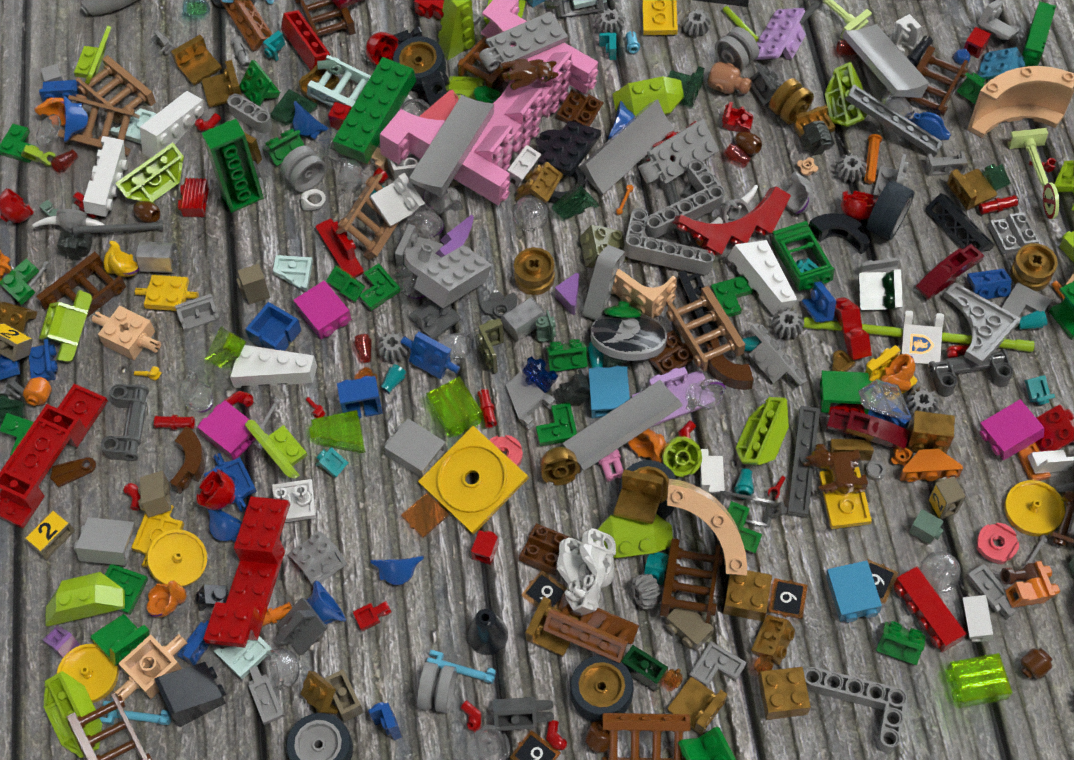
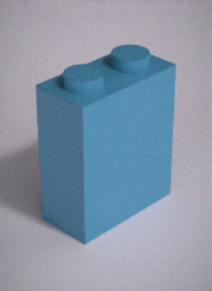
M613 366L589 369L591 418H602L630 399L627 367Z
M867 560L827 569L826 578L840 622H853L859 617L864 616L872 618L880 613L882 604Z

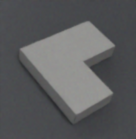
M1017 282L1002 308L1019 317L1024 308L1032 312L1037 310L1045 312L1051 299Z
M710 641L689 677H693L707 688L717 671L736 682L747 662Z

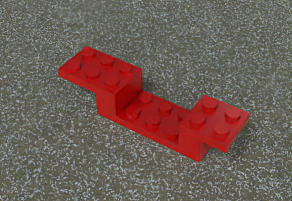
M73 384L58 408L49 404L45 405L0 471V519L24 529L45 497L38 486L66 444L76 448L79 446L107 404L108 399Z
M250 497L234 545V550L240 560L226 603L215 602L204 636L205 643L245 648L248 640L258 641L285 554L280 536L289 511V500Z

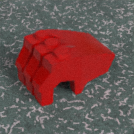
M729 102L725 106L722 127L734 132H751L754 120L753 115L747 112L743 106L739 109L732 108L733 102Z

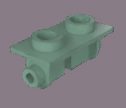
M546 310V316L539 317L536 320V338L539 342L549 340L554 342V337H556L555 319L553 316L550 317L548 310Z

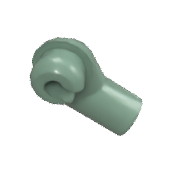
M334 60L317 61L318 70L327 69L334 75H339L342 71L341 66Z

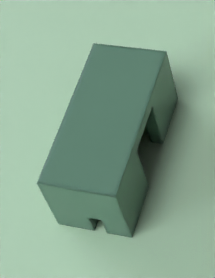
M46 200L39 206L42 213L47 217L56 216L58 209H54L52 207L53 204L49 200Z

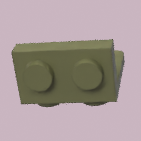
M590 225L580 236L586 267L589 268L595 266L599 254L607 245L621 250L624 248L623 234L620 230ZM625 256L623 263L628 260V257Z
M500 318L489 320L485 324L480 325L479 334H477L479 350L481 354L485 353L486 365L488 369H492L494 374L498 372L497 356L493 346L504 343L503 324Z

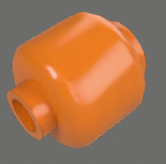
M42 377L30 379L23 390V397L26 402L32 406L44 405L52 392L50 383Z

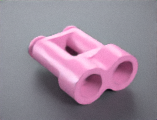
M618 449L598 461L599 465L602 466L607 482L613 481L614 478L622 477L624 470ZM611 464L614 465V468H615V471H616L615 474H612V471H611V468H610V465H611Z

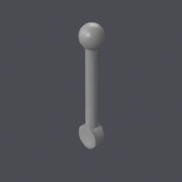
M48 261L44 262L42 269L28 284L30 287L50 267L51 263Z
M274 398L272 407L267 413L262 424H259L260 428L263 431H265L264 426L266 425L268 419L273 413L275 407L279 405L281 402L279 398Z
M1046 535L1040 536V541L1025 566L1028 563H1032L1043 543L1047 542L1048 537Z

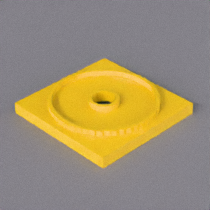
M472 426L418 482L474 535L529 477L478 429ZM471 472L479 474V480L475 484H468L466 482V477Z

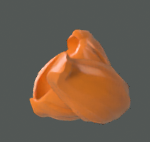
M49 98L35 108V112L38 115L46 114L53 121L54 125H66L63 98Z
M900 354L891 362L888 368L885 367V375L881 377L882 383L896 392L910 390V379L915 372L913 357L909 354Z
M648 428L627 442L638 457H650L652 461L663 462L661 457L666 445L663 435L656 434Z
M174 580L168 582V584L157 583L148 593V614L152 617L162 618L172 613L179 604L185 603L187 597L186 590Z

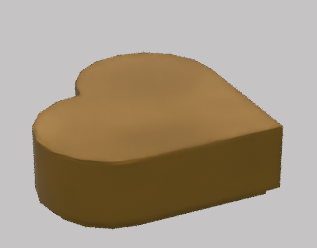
M837 350L833 354L832 371L847 372L856 364L843 350Z

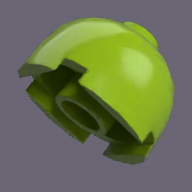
M685 436L669 440L662 452L664 464L672 470L674 475L679 477L694 474L702 463V452L699 445L693 439Z

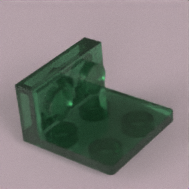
M698 66L696 73L693 72L692 75L673 70L670 71L668 77L681 80L684 98L679 104L689 107L694 106L704 81L705 68Z

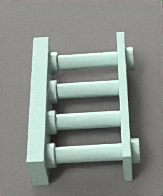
M327 55L326 60H334L341 66L342 71L340 74L343 77L335 89L330 90L324 87L332 75L330 71L326 70L318 83L312 80L307 85V95L333 107L335 102L352 108L371 76L341 62L336 57ZM349 79L357 82L358 85L351 96L347 98L340 93Z

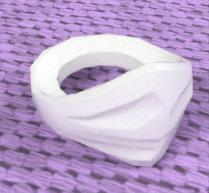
M311 189L302 193L300 200L303 210L308 211L321 208L326 201L323 191ZM315 194L320 196L322 200L318 204H313L307 198Z

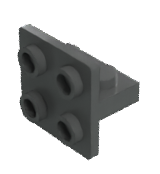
M757 63L755 67L758 72L750 78L752 81L751 87L765 107H769L773 94L782 83L778 82L779 77L774 71H770L767 66H761Z
M430 299L409 314L415 324L432 339H436L461 320L460 316L452 309L451 304L442 308Z
M301 598L278 623L280 630L274 640L278 645L291 644L299 655H304L326 631L327 626L305 598Z

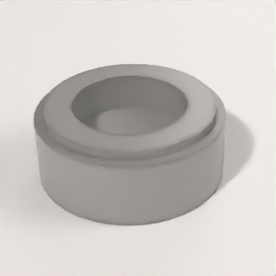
M873 460L867 464L865 473L869 479L879 481L886 474V466L881 461Z

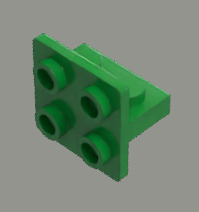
M251 60L239 87L251 102L260 107L264 98H278L281 92L255 60Z
M966 72L965 76L967 78L957 92L976 104L980 90L985 86L984 82L986 80L974 72L972 74Z
M292 128L281 133V138L278 139L276 137L265 142L266 146L262 149L267 151L275 166L281 164L292 150L305 146L299 136L300 130L294 131Z
M580 339L568 340L569 343L561 344V341H555L546 346L550 372L588 367L587 346L585 343L580 341Z
M885 621L876 651L917 665L921 652L925 647V635L918 629L911 628L909 630L902 627L898 622L890 621L889 623Z

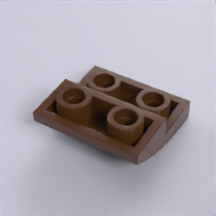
M571 89L555 118L565 123L573 121L590 127L604 102L590 94L586 97Z
M673 329L667 333L664 350L648 360L660 375H664L672 369L682 368L694 359L687 344L682 343Z
M536 523L519 555V561L556 575L558 572L557 561L560 542L571 537Z

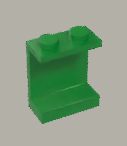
M1074 281L1059 289L1065 298L1063 302L1051 307L1049 313L1071 340L1074 339Z
M822 370L820 378L821 412L829 413L831 403L863 404L864 413L868 415L869 408L873 407L874 397L870 395L873 384L872 381H869V373Z

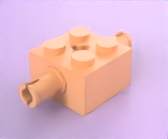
M120 305L110 318L100 312H95V315L92 317L93 323L103 327L98 333L103 346L132 360L136 359L144 347L154 353L158 352L155 347L158 349L161 347L160 341L151 338L155 333L151 321Z
M150 634L118 663L129 676V680L115 691L116 695L121 696L123 701H125L136 689H142L152 699L160 691L154 679L182 669L174 659V655L188 644L180 634H177L166 646H162Z

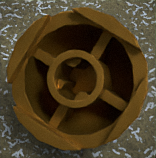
M556 447L548 450L540 462L541 475L546 483L550 481L557 486L565 485L575 480V475L580 473V465L577 462L576 455L566 447Z

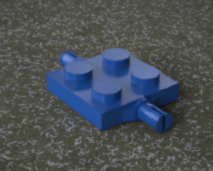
M421 332L415 335L414 341L405 336L402 338L401 344L409 347L411 351L409 362L439 379L443 378L446 369L455 374L459 372L460 366L450 361L452 349Z
M217 453L220 460H218L216 454L213 456L217 466L211 471L218 472L217 469L232 478L235 483V499L232 503H236L239 511L243 512L241 504L244 510L247 509L243 499L257 492L240 457L224 462L221 453ZM209 471V472H207V473H204L205 477H206L211 471Z

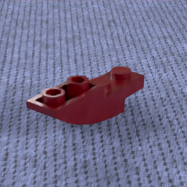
M972 244L964 249L959 248L934 267L915 288L929 300L953 284L958 276L981 262L984 255Z
M834 408L831 410L827 429L866 438V441L905 450L910 432L903 427L853 410L850 413Z

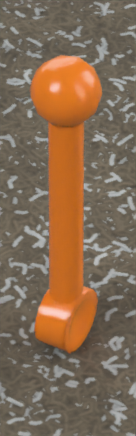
M627 185V192L620 207L616 209V214L621 215L623 213L624 204L630 192H633L634 187L632 185Z

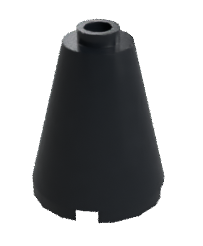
M482 609L477 612L467 631V639L475 652L482 655H494L506 646L508 629L506 624L492 610Z

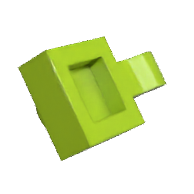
M26 145L21 156L51 167L52 162H49L47 157L54 158L55 154L53 152L43 154V151H40L38 147Z

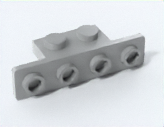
M757 323L750 327L762 343L749 356L773 383H776L787 372L800 386L808 381L803 370L793 364V359L787 353L784 354L780 349V344L775 339H771L768 335V330L763 325Z

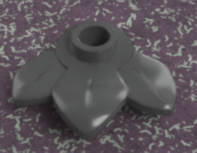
M493 290L489 301L481 302V308L486 314L493 315L494 319H501L503 315L517 306V296L513 292L505 297L499 291Z

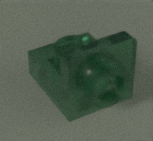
M994 163L984 168L985 172L982 174L986 175L988 182L995 191L1011 184L1003 164L995 166Z

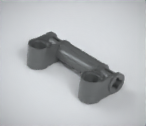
M1006 349L992 353L982 366L964 356L947 358L941 362H929V372L933 378L936 390L939 395L944 397L953 394L957 383L955 374L988 369L992 382L998 387L1007 386L1013 374V368Z
M116 384L110 389V395L115 406L118 408H129L125 435H110L104 437L101 441L102 450L108 459L138 460L139 455L137 451L138 446L141 444L147 407L146 396L149 393V387L141 384Z

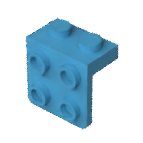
M1017 47L987 52L984 54L978 75L983 79H992L1006 71L1024 67V57Z

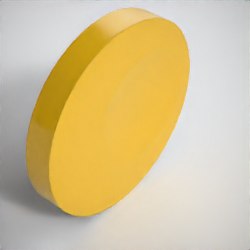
M1027 480L1016 484L1009 491L1005 499L1004 510L1008 521L1015 529L1029 536L1040 537L1041 535H1048L1054 532L1059 527L1065 514V505L1061 501L1062 497L1052 486L1037 480Z
M169 530L160 534L150 545L147 554L149 572L160 584H168V582L174 580L182 587L192 585L201 577L207 564V552L204 544L196 535L185 530Z
M84 644L75 647L63 657L57 669V674L63 671L83 684L92 703H96L109 695L119 677L118 665L115 666L96 644Z

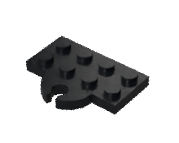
M568 121L562 130L553 129L540 133V138H536L537 150L542 154L538 160V165L541 166L548 162L563 175L571 177L600 138L601 130Z

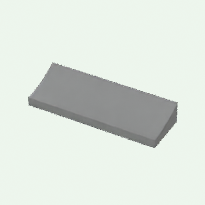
M877 24L859 30L844 31L842 37L893 96L922 98L929 82Z
M461 95L410 175L409 182L442 197L492 118L494 104L473 100Z
M657 99L649 103L579 166V169L600 195L608 191L643 159L647 152L654 148L653 145L656 142L663 140L667 133L674 130L665 116L659 100Z
M659 380L565 441L563 445L574 452L578 464L583 470H586L683 405L664 383Z

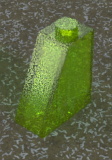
M220 327L205 359L222 368L240 356L246 341L227 329Z
M357 410L311 419L312 427H309L311 439L315 438L317 445L366 453Z

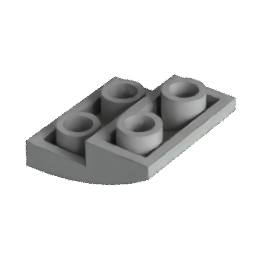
M1025 212L1009 214L1006 219L990 220L988 223V227L1002 254L1016 252L1024 245L1040 242Z

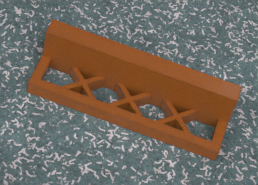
M234 0L233 3L222 2L252 50L257 51L263 44V41L273 35L251 0Z

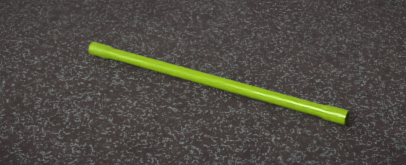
M804 317L803 328L842 331L838 321L820 323L815 322L811 317ZM862 324L863 330L868 334L903 338V328ZM942 332V342L971 345L972 335ZM1005 339L998 348L1033 352L1034 341Z

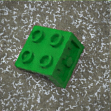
M122 614L92 634L91 640L116 666L149 636V629L145 625L137 628L125 614Z
M714 727L699 738L682 739L678 742L681 753L686 760H736L720 727Z

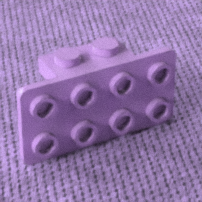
M804 8L778 9L774 12L757 42L759 56L755 60L777 59L782 52L786 59H793L806 36L799 23L805 13Z
M685 367L675 368L669 373L656 375L649 380V386L661 380L683 405L653 426L707 407L716 401L702 371L688 374Z

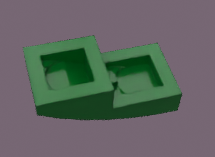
M337 265L326 280V282L340 290L342 294L354 302L358 300L359 295L366 287Z

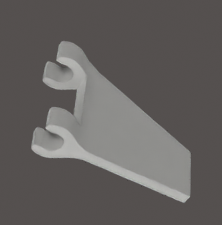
M520 373L506 384L518 419L527 430L535 426L532 423L534 421L533 418L529 415L542 403L550 411L551 405H556L553 403L555 399L551 395L544 393Z

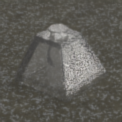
M876 379L858 391L861 397L860 402L866 409L907 421L912 420L898 385Z

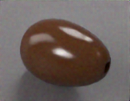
M740 132L735 135L734 142L742 152L748 155H755L760 152L762 141L757 135L750 132Z
M139 201L133 206L134 214L144 223L157 222L161 216L159 207L152 202Z

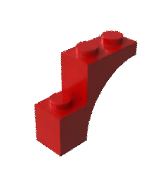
M837 298L834 314L844 336L847 354L853 360L872 356L869 334L862 328L860 308L848 298Z

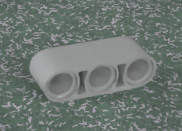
M239 94L229 96L227 102L231 115L261 133H268L272 130L273 125L269 112Z

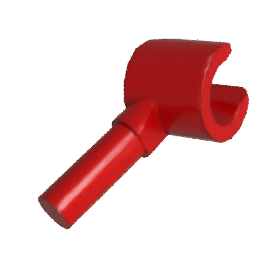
M1054 158L1041 162L1046 172H1051L1056 167L1054 166L1056 163ZM1029 161L1030 166H1033L1032 161Z
M307 397L306 401L314 409L312 415L316 419L321 420L326 414L323 411V407L315 404L310 397Z
M781 476L777 485L768 490V497L771 492H776L775 500L779 499L780 489L786 477Z

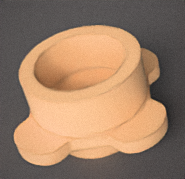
M811 157L797 162L801 174L805 176L812 175L813 172L818 171V166L814 164V159Z

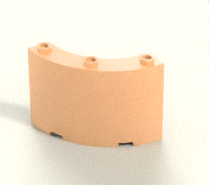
M1028 66L1012 69L996 76L980 90L967 130L983 138L990 130L997 127L999 123L1004 121H1020L1023 118H1030L1033 121L1056 128L1063 119L1074 94V73L1053 67Z
M669 479L667 506L687 510L706 522L716 534L723 548L726 574L747 575V559L743 541L737 525L727 509L707 491L691 483Z

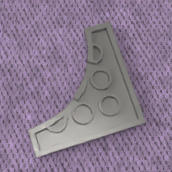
M956 282L945 292L944 298L961 310L971 327L972 342L964 357L982 366L1018 326L1021 318Z

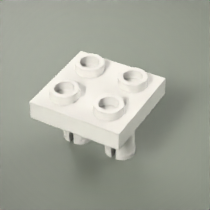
M312 479L272 485L273 499L289 500L290 502L285 522L316 518Z

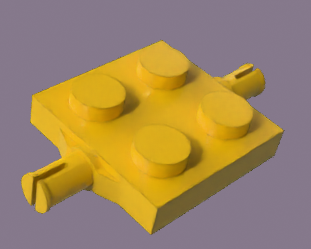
M152 275L147 288H135V295L146 296L144 301L145 309L177 311L175 305L184 303L186 299H196L199 297L198 292L187 290L189 285L188 277Z
M171 505L170 511L148 517L145 513L131 549L145 555L141 564L144 568H148V550L156 537L169 530H183L184 522L170 517L174 508L173 505Z

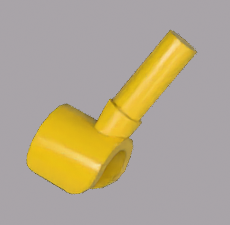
M152 366L150 371H134V375L146 376L154 381L158 380L162 373L156 366Z

